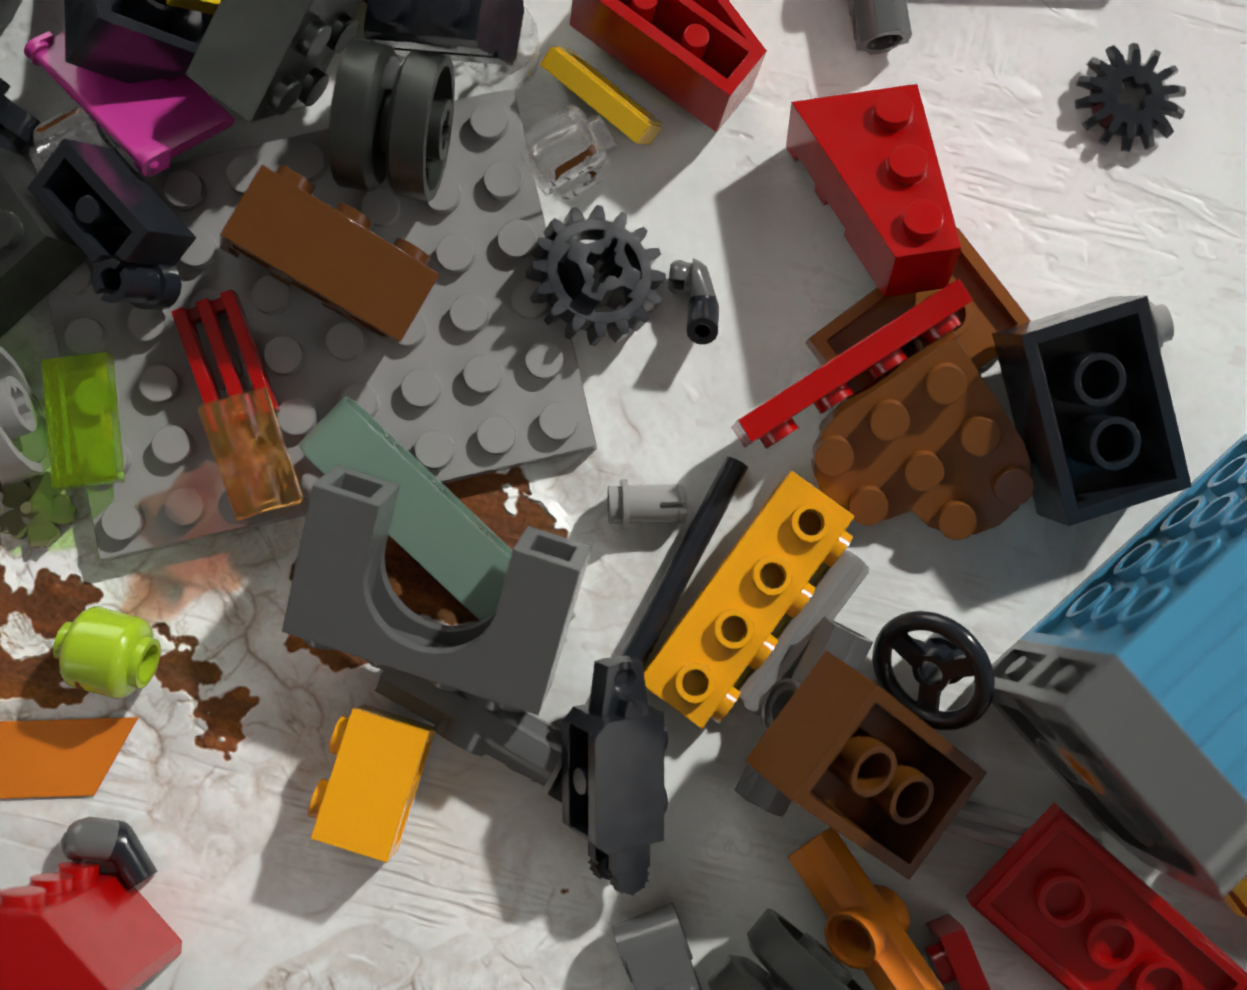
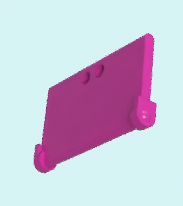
M48 31L31 39L24 47V55L34 65L40 66L134 160L135 167L146 177H151L169 168L171 158L224 131L235 122V118L203 87L186 75L128 84L65 62V32L54 37Z

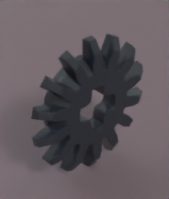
M1131 43L1128 46V60L1124 59V56L1115 45L1105 49L1110 64L1092 57L1086 65L1097 76H1079L1076 86L1090 90V95L1074 100L1076 109L1091 108L1093 114L1082 125L1086 131L1097 124L1103 127L1105 131L1098 142L1107 146L1114 135L1122 136L1121 151L1130 152L1134 137L1140 136L1145 150L1153 148L1155 146L1154 129L1160 132L1166 139L1174 132L1165 116L1181 120L1185 113L1183 108L1169 101V98L1184 97L1186 87L1166 85L1164 82L1177 74L1178 68L1173 65L1159 73L1156 72L1154 68L1161 55V52L1157 49L1151 52L1145 63H1142L1138 43ZM1124 81H1129L1133 89L1143 87L1146 91L1147 96L1139 103L1141 111L1134 112L1130 103L1122 105L1118 103L1116 96L1124 90Z

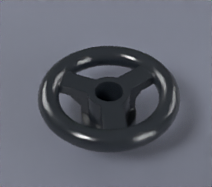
M911 611L894 617L878 633L873 645L872 663L879 686L932 729H962L977 722L987 712L995 691L993 667L981 643L964 626L938 613ZM912 631L933 632L925 641L912 638L908 634V632ZM893 649L912 666L913 676L919 683L917 701L902 688L894 674L891 660ZM974 676V691L970 700L959 709L939 711L940 696L948 684L957 683L963 677Z

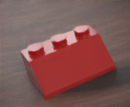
M72 861L60 863L55 873L34 875L30 877L29 884L26 886L0 890V990H135L181 954L182 940L135 887L128 890L119 873L99 872L100 863Z

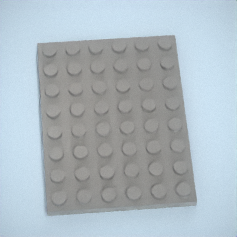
M514 87L454 101L452 132L446 166L436 196L429 202L396 196L387 176L379 188L372 192L339 187L332 177L329 161V129L172 163L169 168L151 177H146L140 171H136L197 237L175 265L182 283L181 294L177 302L165 310H144L136 308L129 302L108 303L102 301L100 298L104 293L96 294L92 286V273L99 263L92 262L90 258L86 259L47 295L100 560H115L306 516L312 486L325 474L307 458L301 450L299 443L344 396L351 398L365 409L443 484L597 449L572 339L565 338L567 323L560 318L556 322L547 325L544 319L551 307L547 302L532 303L530 299L535 289L541 285V282L526 278L527 269L533 261H537L530 254V251L539 237L546 238L543 233L546 225ZM262 164L274 172L277 171L280 165L296 171L315 185L316 188L311 195L334 209L339 202L354 207L374 222L370 229L371 232L392 245L396 238L404 239L431 257L427 266L440 273L400 343L391 344L324 307L321 301L296 286L290 284L288 287L269 275V270L242 254H239L238 258L220 249V233ZM233 289L240 298L280 412L219 434L213 431L171 311L181 307L190 309L196 306L195 302L205 298L214 300L221 297V292ZM227 312L218 315L220 327L249 407L259 404ZM202 322L196 323L197 331L227 414L235 413ZM200 407L207 423L205 428L198 411ZM208 427L209 432L206 434L205 429ZM232 498L238 512L237 519L230 503Z

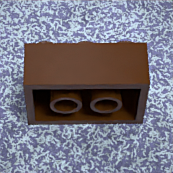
M827 650L745 760L792 802L908 880L914 875L987 774L984 769L880 686Z

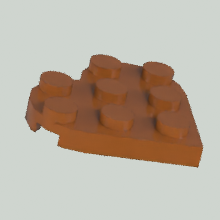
M951 331L838 404L821 421L819 425L820 432L813 445L811 467L821 492L855 516L853 519L861 525H875L882 520H889L912 511L928 527L941 531L946 538L962 540L971 534H978L1000 525L1019 508L1020 504H1023L1031 497L1034 490L1033 479L1030 476L1031 461L1022 438L957 337Z

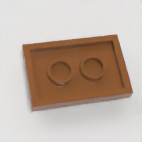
M957 227L962 249L949 284L959 278L973 301L955 313L961 324L951 330V332L957 337L978 370L997 356L992 333L1024 324L1031 320ZM877 287L809 337L805 344L823 366L941 289L884 297ZM920 335L901 349L906 357L910 358L928 345ZM866 370L847 382L853 394H855L875 380L869 371Z

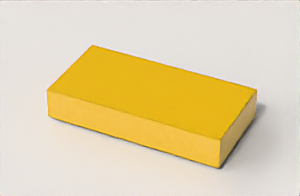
M552 46L539 64L636 144L651 145L663 129L661 121L573 50Z

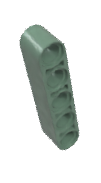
M344 396L299 443L301 450L324 474L328 473L336 465L400 485L389 535L480 621L489 617L497 610L513 550L365 409L351 398ZM574 611L571 620L576 616Z

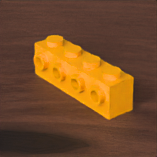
M792 470L786 474L644 668L646 688L701 729L710 718L720 723L741 694L739 690L733 687L747 666L757 671L777 645L778 639L771 635V632L786 613L794 619L812 597L816 588L808 583L817 568L822 562L829 567L833 566L850 544L853 536L845 530L855 516Z

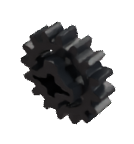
M601 205L595 206L587 220H585L582 212L577 207L572 208L565 217L564 223L556 218L550 221L543 232L546 238L539 237L530 251V254L537 261H533L527 269L526 278L541 282V285L535 289L530 299L532 303L547 302L551 309L547 313L544 322L550 325L561 318L567 323L565 338L569 340L581 329L587 331V339L591 346H596L604 338L606 331L614 343L621 342L629 334V328L637 332L649 320L646 312L651 313L661 303L662 297L653 290L657 289L666 280V273L651 269V265L661 255L660 249H644L641 242L648 231L645 227L636 229L633 233L625 229L627 214L621 212L611 222L606 220L605 212ZM581 240H595V242L585 244ZM600 260L601 264L597 271L599 273V285L592 292L591 288L595 281L592 278L594 275V265ZM603 306L616 310L612 312H595L597 308Z

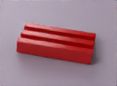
M233 289L221 292L220 298L214 300L205 298L195 302L196 306L190 309L181 307L171 311L213 431L219 434L280 412L240 298ZM226 312L259 404L249 407L217 318L218 315ZM202 322L235 413L227 414L197 331L196 323Z

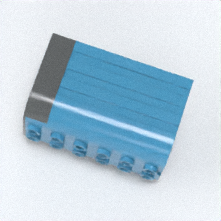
M1244 434L1192 481V487L1181 491L992 664L995 676V691L991 703L1103 828L1128 851L1147 865L1215 900H1221L1247 876V434Z

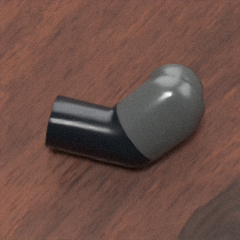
M694 258L692 263L675 260L670 264L668 289L673 294H689L687 336L696 344H709L718 335L719 304L708 268L701 261Z
M89 816L74 821L69 825L61 838V850L72 861L81 862L83 859L111 861L128 890L158 872L133 828L125 821Z

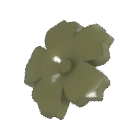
M47 471L41 476L32 477L30 484L26 481L16 484H4L3 490L5 495L2 499V504L8 508H13V510L5 512L0 516V532L11 534L16 539L28 537L31 548L50 547L53 541L61 536V529L57 524H73L77 508L72 503V498L69 495L61 494L64 485L63 479Z

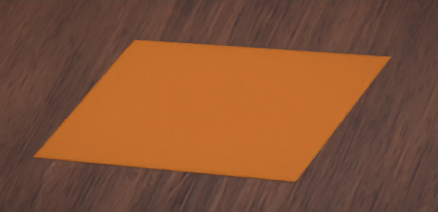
M139 717L0 721V799L95 796Z

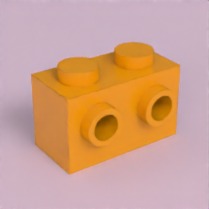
M365 704L353 708L350 717L341 715L329 744V753L337 755L330 779H320L309 805L308 817L316 819L310 839L387 863L398 852L436 733L433 726Z

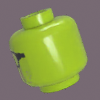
M100 606L86 609L73 622H66L58 631L53 645V655L59 660V670L65 684L114 699H122L133 693L136 688L143 689L146 687L155 674L161 654L160 642L154 638L149 622L140 617Z

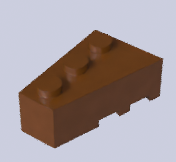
M262 164L220 233V249L238 258L239 254H242L269 270V275L288 287L290 284L296 286L321 301L324 307L391 344L400 343L440 273L427 266L431 257L404 239L396 238L392 245L371 232L370 229L374 222L354 207L339 202L334 209L311 195L316 188L315 185L296 171L280 165L277 171L274 172Z

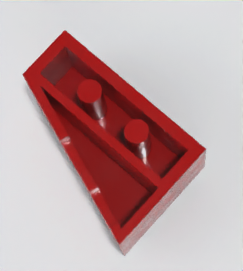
M572 0L569 22L571 27L716 133L752 90L767 52L729 0Z
M918 84L791 102L786 149L795 162L801 161L815 183V193L823 205H830L844 226V237L882 295L889 297L946 287L951 279L962 246Z

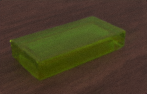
M103 352L41 360L52 488L65 490L125 482L114 356Z

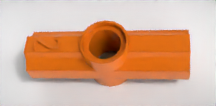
M829 827L787 856L828 917L824 929L826 943L832 954L841 963L849 968L863 969L876 990H945L907 935L910 917L904 901L890 888L872 884L837 831Z

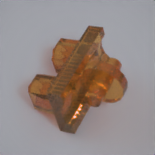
M266 387L199 405L197 409L236 521L244 520L269 510L291 507L302 503L303 496Z

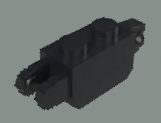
M617 656L596 660L594 662L589 704L573 706L562 720V823L588 841V856L591 857L588 863L591 865L589 869L593 872V875L599 879L610 880V884L614 886L613 889L620 894L626 893L634 896L635 893L645 888V883L649 881L647 877L650 872L647 869L650 867V844L664 841V814L668 807V797L664 787V752L668 745V732L664 723V712L648 705L643 663L630 656Z

